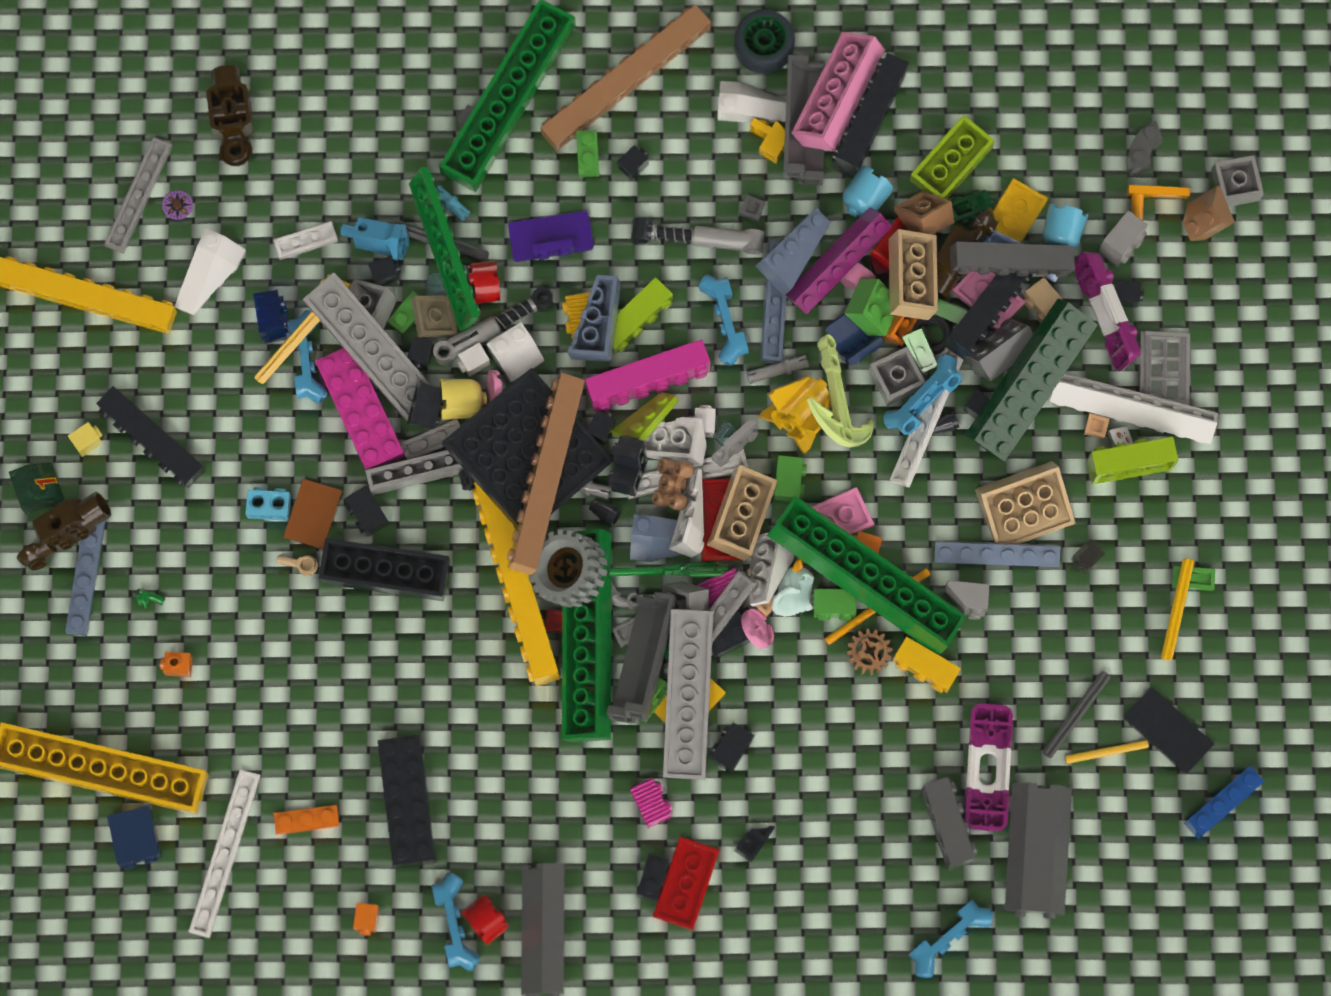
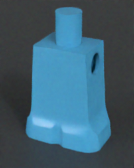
M358 217L355 226L343 223L341 227V235L353 238L356 248L385 256H392L395 260H404L409 247V236L405 224H391Z

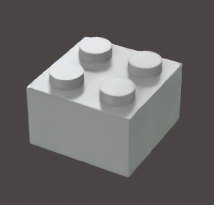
M1255 155L1214 163L1211 169L1215 187L1220 186L1228 207L1260 201L1264 192Z
M1128 210L1103 240L1098 253L1116 267L1121 263L1125 264L1132 256L1134 249H1138L1147 235L1145 230L1148 225Z
M908 347L871 363L869 367V372L887 406L916 393L925 382Z

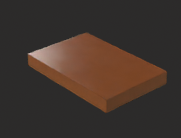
M303 479L283 537L323 550L325 538H328L343 491Z

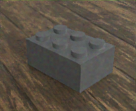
M1008 319L1001 323L1000 328L989 332L983 341L976 343L978 348L972 356L968 354L965 359L976 375L992 381L1013 365L1033 333L1028 325Z

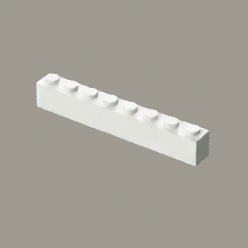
M1067 373L1064 374L1050 397V402L1058 406H1068L1077 411H1087L1095 415L1114 418L1119 422L1125 421L1133 423L1138 427H1148L1158 432L1171 433L1180 438L1194 439L1199 443L1211 444L1218 421V413Z

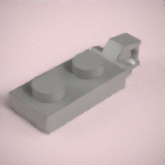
M754 419L746 422L723 442V446L712 455V461L719 465V467H722L729 462V458L734 454L740 453L748 442L756 439L758 435V422Z

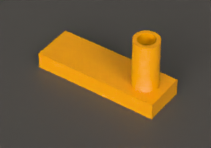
M1129 185L1126 196H1132L1131 213L1143 220L1144 197L1188 199L1190 188Z

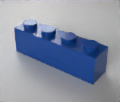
M1249 766L1187 820L1184 825L1197 839H1200L1265 781Z

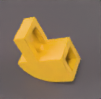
M754 118L750 124V131L764 139L759 147V154L777 164L784 152L785 130L777 121L770 127V124L765 120Z

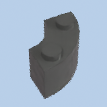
M1156 121L1142 128L1132 142L1126 162L1129 177L1148 172L1150 168V154L1153 150L1159 148L1163 141Z

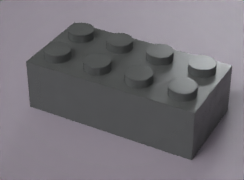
M946 777L924 784L921 793L947 871L972 863L977 851L974 842L970 843L968 834H970V829L967 822L962 820L963 808L960 801L956 802L955 794L957 791L954 782H950L949 778Z

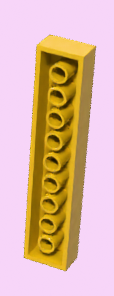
M474 482L475 489H472L476 506H481L478 512L482 526H487V528H484L488 545H493L490 548L493 563H498L499 567H496V572L500 584L504 583L505 585L501 587L505 602H510L511 604L507 608L511 622H516L517 624L514 627L517 642H522L523 646H520L523 661H528L529 666H526L529 681H534L535 686H540L559 680L558 669L532 584L528 578L529 575L507 568L509 561L506 560L507 554L514 544V541H511L515 530L514 526L478 484Z
M0 723L1 769L195 815L199 813L209 776L206 770Z

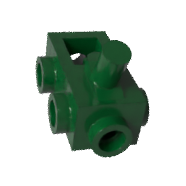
M977 189L968 193L966 197L961 198L958 196L951 199L954 216L953 225L955 226L958 223L967 226L971 223L970 220L977 218L981 211L985 213L988 208L992 210L994 200L991 194L986 192L985 189L981 191ZM961 211L963 215L957 216L956 212Z

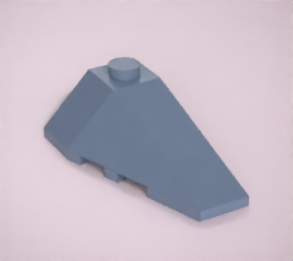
M634 514L630 560L653 562L658 559L681 555L678 552L669 550L677 520Z

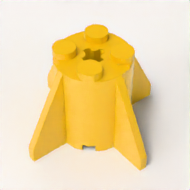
M808 375L773 389L768 395L773 405L764 409L759 414L760 419L775 423L780 430L782 428L787 430L788 433L786 435L795 440L802 454H806L810 450L815 435L821 429L809 407L807 399L812 397L827 409L832 406L827 383L820 378L816 380Z

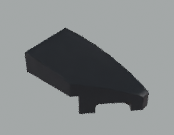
M775 827L753 828L750 832H746L734 852L752 863Z

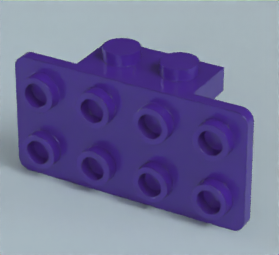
M586 211L516 221L508 224L512 255L515 262L534 259L545 260L554 256L565 257L573 253L591 251L594 248L589 214Z

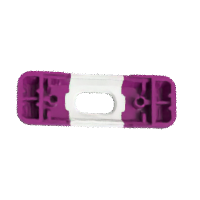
M1085 251L1080 253L1074 260V274L1083 295L1088 296L1104 338L1107 340L1104 345L1112 364L1120 372L1125 370L1141 355L1140 347L1135 338L1137 330L1134 325L1129 324L1114 289L1112 271L1110 269L1106 270L1099 253Z
M977 704L971 711L965 822H967L970 829L1001 831L1008 822L1013 712L1005 705ZM984 754H992L997 761L996 779L991 785H985L979 780L980 758Z

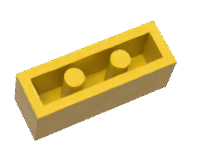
M907 636L893 659V662L896 663L895 667L904 672L906 670L914 674L913 677L920 682L927 681L939 693L943 691L947 693L961 670L960 667Z

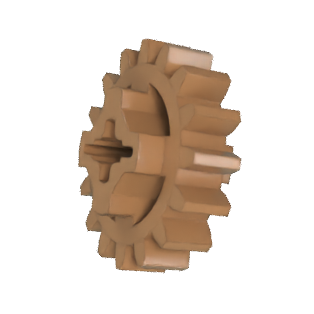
M866 629L864 635L859 631L858 638L855 636L851 638L854 644L848 643L847 647L852 649L847 652V656H852L849 664L855 663L854 670L860 667L862 674L869 670L870 675H873L875 669L880 673L881 666L884 668L888 666L885 660L891 661L892 657L888 653L892 652V648H887L890 640L884 641L885 634L883 633L878 636V630L871 634L870 630ZM869 639H874L877 643L871 642ZM860 642L862 649L856 654V646ZM867 648L874 650L873 657L870 654H865ZM883 650V658L879 661L877 655ZM862 661L869 662L870 665L863 664Z

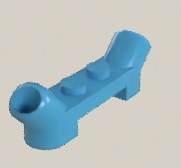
M707 274L703 276L698 288L700 292L716 301L714 305L716 317L720 316L722 323L719 324L722 336L726 335L727 339L718 357L722 363L731 366L734 365L740 355L749 353L744 332L735 333L726 302V300L732 299V290L728 278L724 277L717 280Z
M305 310L299 319L288 320L290 335L309 315L310 310ZM319 322L299 343L302 375L294 376L297 399L308 397L316 404L321 403L327 396V389L312 378V373H316L314 360H310V353H313L312 341H308V336Z
M951 355L939 356L937 358L936 372L923 383L922 387L908 399L901 409L885 412L883 418L885 426L890 430L899 429L904 435L914 432L922 423L918 417L945 389L951 393L960 384L962 376L956 370L957 360Z
M447 873L442 883L432 884L436 906H445L453 943L445 946L449 968L460 965L466 970L471 971L476 967L480 957L479 954L462 944L461 939L465 938L463 926H458L457 918L461 917L458 905L453 903V899L463 885V880L453 873Z
M971 900L956 913L961 921L932 946L925 940L913 950L909 956L916 963L915 974L917 977L931 978L934 975L935 955L938 952L941 954L945 953L951 947L949 943L954 938L960 940L967 933L965 929L968 926L990 927L993 919L992 910L990 908H979Z

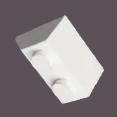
M522 322L487 343L488 352L510 383L520 378L529 369H533L545 361Z

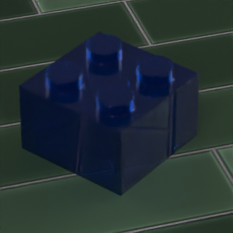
M278 290L254 293L258 329L263 343L267 344L286 340L288 338L287 333H289V323L287 315H284L288 313L284 296H280Z

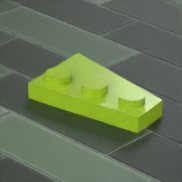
M660 392L612 429L611 433L617 438L624 436L645 441L679 402L676 395Z

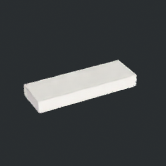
M332 221L273 239L279 259L282 260L336 243L338 239Z

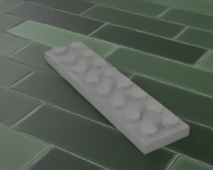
M333 272L302 299L303 302L403 418L408 421L416 383L431 384Z
M671 609L663 778L705 780L714 611Z

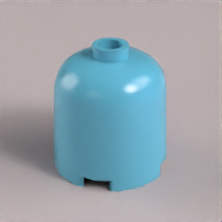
M863 165L843 193V201L848 207L846 211L854 217L857 215L861 216L870 207L877 211L893 192V186L882 175L879 178L872 174L873 169Z
M1055 203L1050 204L1042 232L1043 242L1046 245L1074 246L1075 250L1080 243L1088 214L1082 215V210L1068 205H1064L1062 209L1056 208L1057 204Z

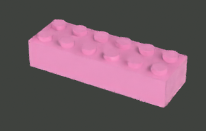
M848 32L841 33L792 131L793 136L802 146L835 151L885 51L875 36Z

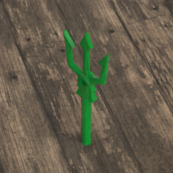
M688 562L659 567L609 568L608 573L609 576L687 575L690 577L723 576L720 571H726L728 567L713 566L717 562Z

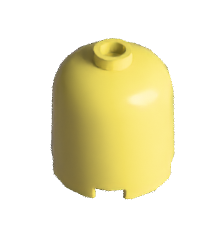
M440 379L439 388H442V400H445L443 406L439 408L441 420L471 418L482 409V405L487 403L486 392H482L481 385L475 380Z

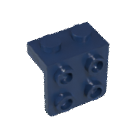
M844 313L825 326L826 333L830 334L836 342L835 349L839 356L850 366L860 363L865 356L877 351L884 344L881 336H868Z

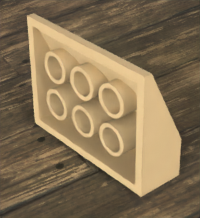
M1053 461L975 489L980 508L994 543L1021 544L1076 524L1060 469Z

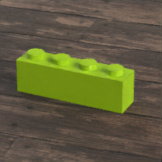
M656 277L617 313L613 347L614 355L617 352L622 353L629 346L628 342L633 337L635 339L643 333V328L647 324L651 325L656 321L658 313L662 310L666 311L673 304V294Z

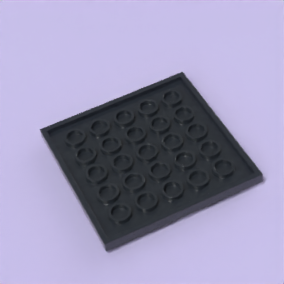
M532 368L441 443L517 529L519 522H516L517 515L524 503H521L522 496L529 484H526V480L534 466L531 465L534 453H537L539 447L536 446V441L539 434H542L543 427H541V422L544 415L547 416L548 409L545 407L549 396L551 397L553 392ZM576 417L551 515L614 461Z

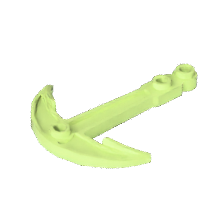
M827 334L819 339L817 345L822 355L821 365L827 375L832 411L823 407L812 397H809L807 402L816 421L830 438L842 446L849 448L857 447L864 444L871 437L874 421L870 419L858 428L852 426L841 378L839 357L835 349L836 342L830 334Z

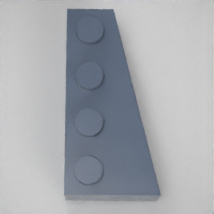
M817 208L809 213L756 265L757 269L783 296L792 290L831 223Z
M596 276L586 308L583 310L581 321L567 352L571 359L612 362L621 288L618 276Z

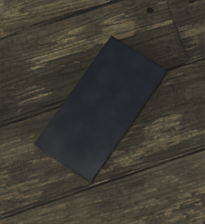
M1152 687L1123 717L1126 722L1185 775L1191 771L1214 745L1207 736Z

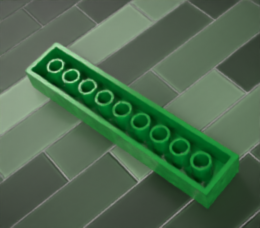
M544 0L538 1L439 165L442 175L475 193L477 192L575 28L576 21L573 15Z
M796 496L786 506L767 535L937 655H940L949 646L967 617Z
M602 529L574 531L592 538L593 541L600 545L598 548L603 549L605 555L601 556V558L607 559V565L603 566V569L607 570V576L601 577V581L605 583L603 587L598 586L596 588L599 591L597 596L590 595V602H582V606L579 607L562 606V740L572 743L611 740V720L607 715L608 706L611 705V576L608 573L609 568H611V533ZM572 556V557H569V558H568V559H571V560L577 562V557H576V556ZM563 577V581L565 583L572 581L568 578Z

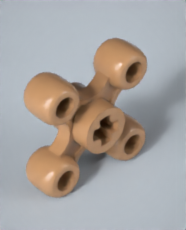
M662 458L658 462V471L663 474L659 480L660 490H656L653 493L652 502L659 507H667L669 505L673 510H684L688 504L687 497L683 495L686 489L685 478L692 476L693 466L689 462L680 461L676 463L673 459Z

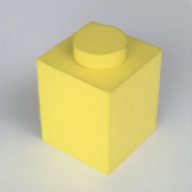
M89 422L68 435L82 457L103 444L100 440V437L103 435L96 425L92 427Z

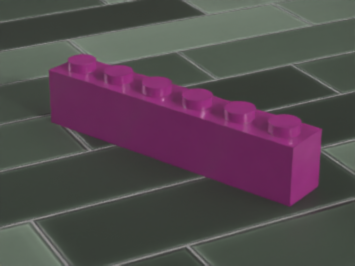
M870 207L794 284L792 290L786 293L785 296L807 315L892 228L891 224L881 213Z

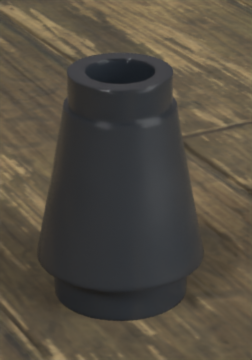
M947 412L939 417L932 435L953 432L956 428H959L954 412Z
M596 499L589 506V510L606 525H615L621 514V511L616 506L597 501Z

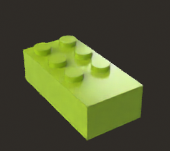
M963 115L912 172L910 181L922 191L925 190L948 199L994 147L995 140Z
M1168 437L1151 441L1140 439L1130 445L1118 443L1114 445V448L1106 449L1105 446L1097 447L1091 452L1087 460L1091 483L1095 485L1170 471L1174 469L1179 460L1174 438Z

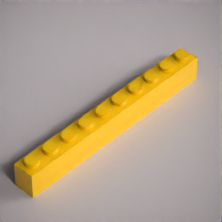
M9 256L5 258L0 257V287L170 334L177 311L169 301H154L148 295L136 296L130 290H115L109 284L101 286L95 284L91 279L83 278V280H80L70 273L62 275L48 267L44 269L37 268V265L31 262L23 264Z

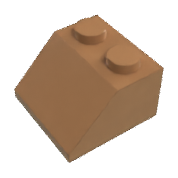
M1220 186L1214 187L1188 203L1183 220V225L1190 241L1206 240L1235 223Z
M925 190L894 207V211L908 231L934 235L954 223L952 201Z

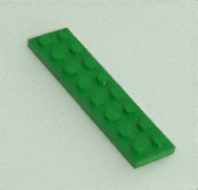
M428 166L421 167L409 182V187L458 329L462 332L470 328L480 317L479 306L475 304L473 289L468 284L466 269L461 264L459 249L454 244L453 231L449 229L447 214L442 209L440 194L434 186L433 174L430 173Z

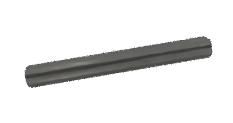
M395 220L394 224L406 225L409 237L429 243L424 229ZM453 239L461 255L481 262L488 260V251Z
M1102 671L1044 748L1042 753L1046 757L1052 758L1105 687L1111 678L1108 673Z

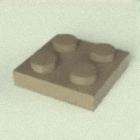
M414 296L411 298L418 337H453L458 334L455 317L447 296Z

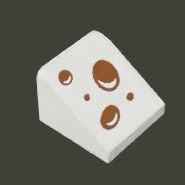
M1127 427L1112 429L1107 433L1112 448L1118 443L1133 444Z

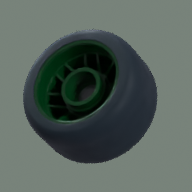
M757 10L751 12L739 22L735 30V54L739 62L752 72L760 74L776 72L788 63V55H792L794 51L795 35L793 28L783 15L775 11ZM767 42L769 45L763 46L759 43Z

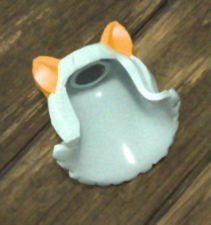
M798 558L793 567L788 568L778 585V593L772 601V610L776 615L786 617L798 614L799 612L810 611L814 608L810 602L814 573L803 567L801 559Z

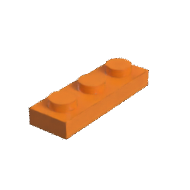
M337 805L274 813L276 835L340 827Z

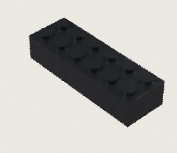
M887 53L885 58H880L876 71L868 82L866 93L863 92L859 106L852 114L849 124L850 128L846 127L840 142L841 145L838 144L833 153L831 161L834 163L833 170L852 179L857 174L906 76L909 62L890 53Z
M325 538L318 579L320 584L444 602L451 561L450 557L446 555Z
M420 735L377 740L392 865L394 869L437 863Z

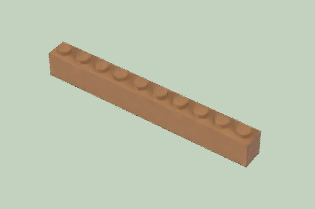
M696 4L692 8L687 7L678 19L669 21L663 31L654 33L649 42L645 45H639L635 49L634 54L630 57H624L619 62V65L615 69H609L600 81H594L586 92L576 95L571 104L562 106L557 111L556 116L552 119L547 118L542 123V127H540L541 135L557 152L577 136L576 131L585 130L711 29V21Z
M562 372L551 383L550 390H553L546 403L545 408L548 409L547 416L544 415L541 427H543L542 434H539L536 441V446H539L538 451L532 457L531 465H534L533 470L529 472L526 484H529L528 490L523 493L521 503H524L523 509L519 511L516 522H519L518 529H515L511 539V541H514L513 548L509 549L506 558L509 561L507 568L528 575H532L538 567L585 382L583 379Z

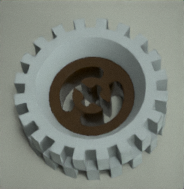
M560 529L558 533L553 531L548 533L549 539L546 537L544 539L537 570L533 573V576L528 577L530 583L535 584L532 588L535 592L540 593L539 596L543 599L566 607L582 606V602H590V595L597 596L599 591L596 588L598 586L603 587L605 583L601 581V577L607 576V570L603 569V566L607 565V559L601 558V556L605 555L603 549L598 548L600 545L593 541L592 538L572 530ZM572 556H576V557H577V562H576V561H573V560H571V559H568V558H569V557H572ZM563 577L568 578L572 581L565 583L563 581Z

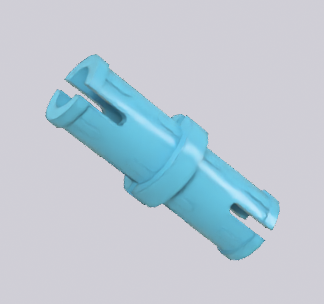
M441 185L437 187L436 191L439 192L441 203L445 205V209L447 211L450 210L461 221H464V217L467 218L471 211L466 209L458 202L456 196L450 195Z

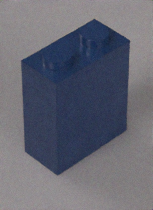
M145 806L107 816L116 861L120 868L124 867V870L137 867L136 864L145 862V865L158 862L157 859L162 858L152 808Z

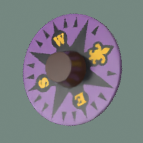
M177 190L165 196L162 208L166 216L174 220L186 218L191 213L193 202L186 192Z

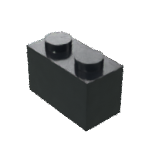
M416 383L407 424L427 429H435V426L439 425L441 414H438L440 406H443L445 401L442 400V388Z
M367 486L362 487L345 498L347 505L344 507L350 516L354 515L358 520L355 525L361 534L365 532L367 537L389 525L386 516Z
M734 722L731 726L726 725L720 735L723 739L719 744L715 743L709 752L712 755L710 761L731 774L755 736Z
M653 854L648 855L636 897L657 903L669 865V859Z

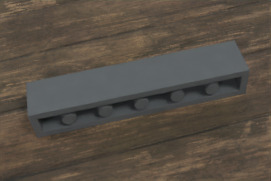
M955 242L950 246L951 271H958V274H969L970 271L978 272L979 275L997 272V275L1001 276L1009 275L1010 273H1017V276L1036 274L1037 277L1056 274V277L1062 278L1067 277L1068 274L1075 270L1074 246Z

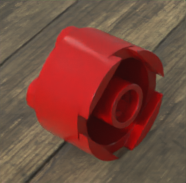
M496 260L468 264L469 284L473 289L475 303L501 301Z
M484 894L462 910L461 914L465 920L469 921L471 928L486 945H489L507 930L509 924L505 921L506 919L500 911L495 909L491 900Z

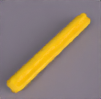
M312 311L256 373L255 379L259 383L264 384L320 321Z
M1188 558L1182 560L1161 654L1162 659L1169 661L1173 659L1194 566V560Z

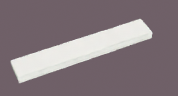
M744 449L729 458V462L722 467H719V465L712 461V457L705 458L703 466L692 465L693 471L696 469L702 470V479H715L732 475L733 470L739 465L748 468ZM658 470L644 473L636 496L627 495L628 500L653 494L656 490H660L659 480L663 474L659 473ZM685 478L686 485H688L690 478Z

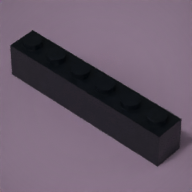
M1010 273L1004 276L996 275L948 336L943 346L963 360L968 354L972 356L978 348L976 344L978 340L983 341L990 332L987 330L988 327L996 325L1000 319L998 314L1001 311L1006 312L1011 305L1009 300L1012 297L1016 299L1022 291L1020 287L1022 283L1027 284L1033 274L1027 276H1017V273Z
M114 386L96 403L99 408L98 413L106 420L110 418L114 421L113 426L120 433L125 431L129 435L128 440L136 447L138 445L143 447L144 450L142 452L150 460L155 458L159 462L158 467L165 473L171 472L174 475L172 479L179 486L185 485L189 489L206 471L202 464Z

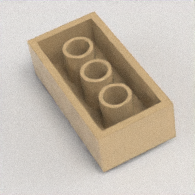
M898 229L889 238L891 315L929 320L938 311L936 235Z
M742 465L736 467L732 472L707 546L744 561L752 556L778 480Z

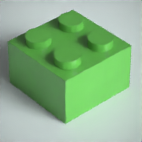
M860 279L844 314L868 336H886L895 315L890 314V290L879 279Z

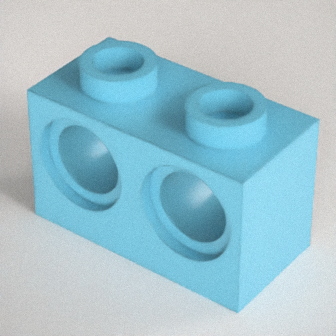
M254 487L253 490H248L247 518L289 521L290 493L286 492V489L276 488L274 491H266L265 488ZM256 499L264 500L260 507L253 506ZM277 500L284 501V505L281 508L274 507V503Z

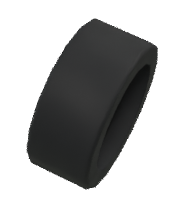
M933 315L929 320H917L912 332L927 324H935L940 327L943 332V339L941 343L931 347L934 355L942 353L946 348L943 345L951 334L949 324L937 315Z

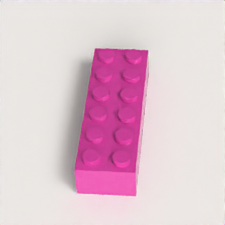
M701 339L585 379V389L593 412L597 410L600 412L608 411L611 406L617 404L618 406L626 405L631 399H643L648 397L649 393L655 391L657 393L664 392L669 389V386L675 384L676 386H681L688 383L690 379L696 378L698 380L706 377L707 373H710V359Z
M342 348L316 360L315 363L365 470L397 463L405 459L400 443L368 376L347 351Z

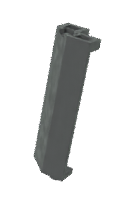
M794 53L788 55L783 178L792 179L794 177L797 179V183L802 185L823 186L824 150L802 146L793 136L792 131L826 64L822 61L808 63L809 56H804L802 53Z
M655 592L653 597L649 595L637 596L638 608L613 706L609 705L607 710L610 720L629 724L635 723L638 718L641 721H648L670 634L671 609H676L677 606L676 598L670 592Z
M1037 783L1012 784L1004 910L1013 912V916L1026 917V913L1042 914L1044 919H1056V916L1065 915L1072 788L1060 785L1043 786L1037 785Z
M540 863L537 866H522V996H560L564 994V863Z

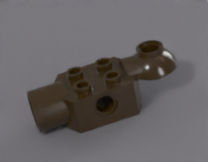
M223 65L211 71L213 86L206 90L210 127L213 136L223 140L219 149L221 159L225 164L238 167L248 162L252 156L253 148L251 142L246 138L254 132L250 94L246 84L241 83L239 68L233 65ZM234 151H241L238 155H233Z
M990 208L985 213L981 211L972 226L975 232L956 223L938 253L937 288L939 299L947 300L959 277L961 278L963 275L958 274V271H951L950 246L955 242L982 243L986 236L991 237L999 221L995 220V215Z
M94 492L84 499L65 500L33 520V527L39 543L25 546L17 555V560L22 565L29 567L31 571L40 570L47 565V558L52 554L69 550L73 547V544L87 539L91 533L96 531V525L111 517L110 507L100 493Z

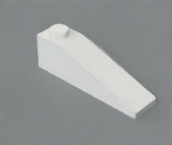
M720 81L719 121L751 123L756 118L757 120L763 119L769 124H774L777 121L779 124L785 125V99L741 82Z
M205 229L174 307L194 315L210 298L211 294L223 285L228 276L238 269L246 250L227 237Z
M680 417L668 423L661 422L644 441L647 458L658 460L669 458L673 459L676 463L684 461L692 465L703 466L707 445L702 419Z
M701 469L693 471L685 492L688 504L686 509L681 510L669 547V550L691 558L700 554L704 547V542L702 541L704 536Z
M768 533L758 536L752 556L747 559L750 562L748 575L756 583V586L749 594L751 606L769 603L794 559V554L767 536Z

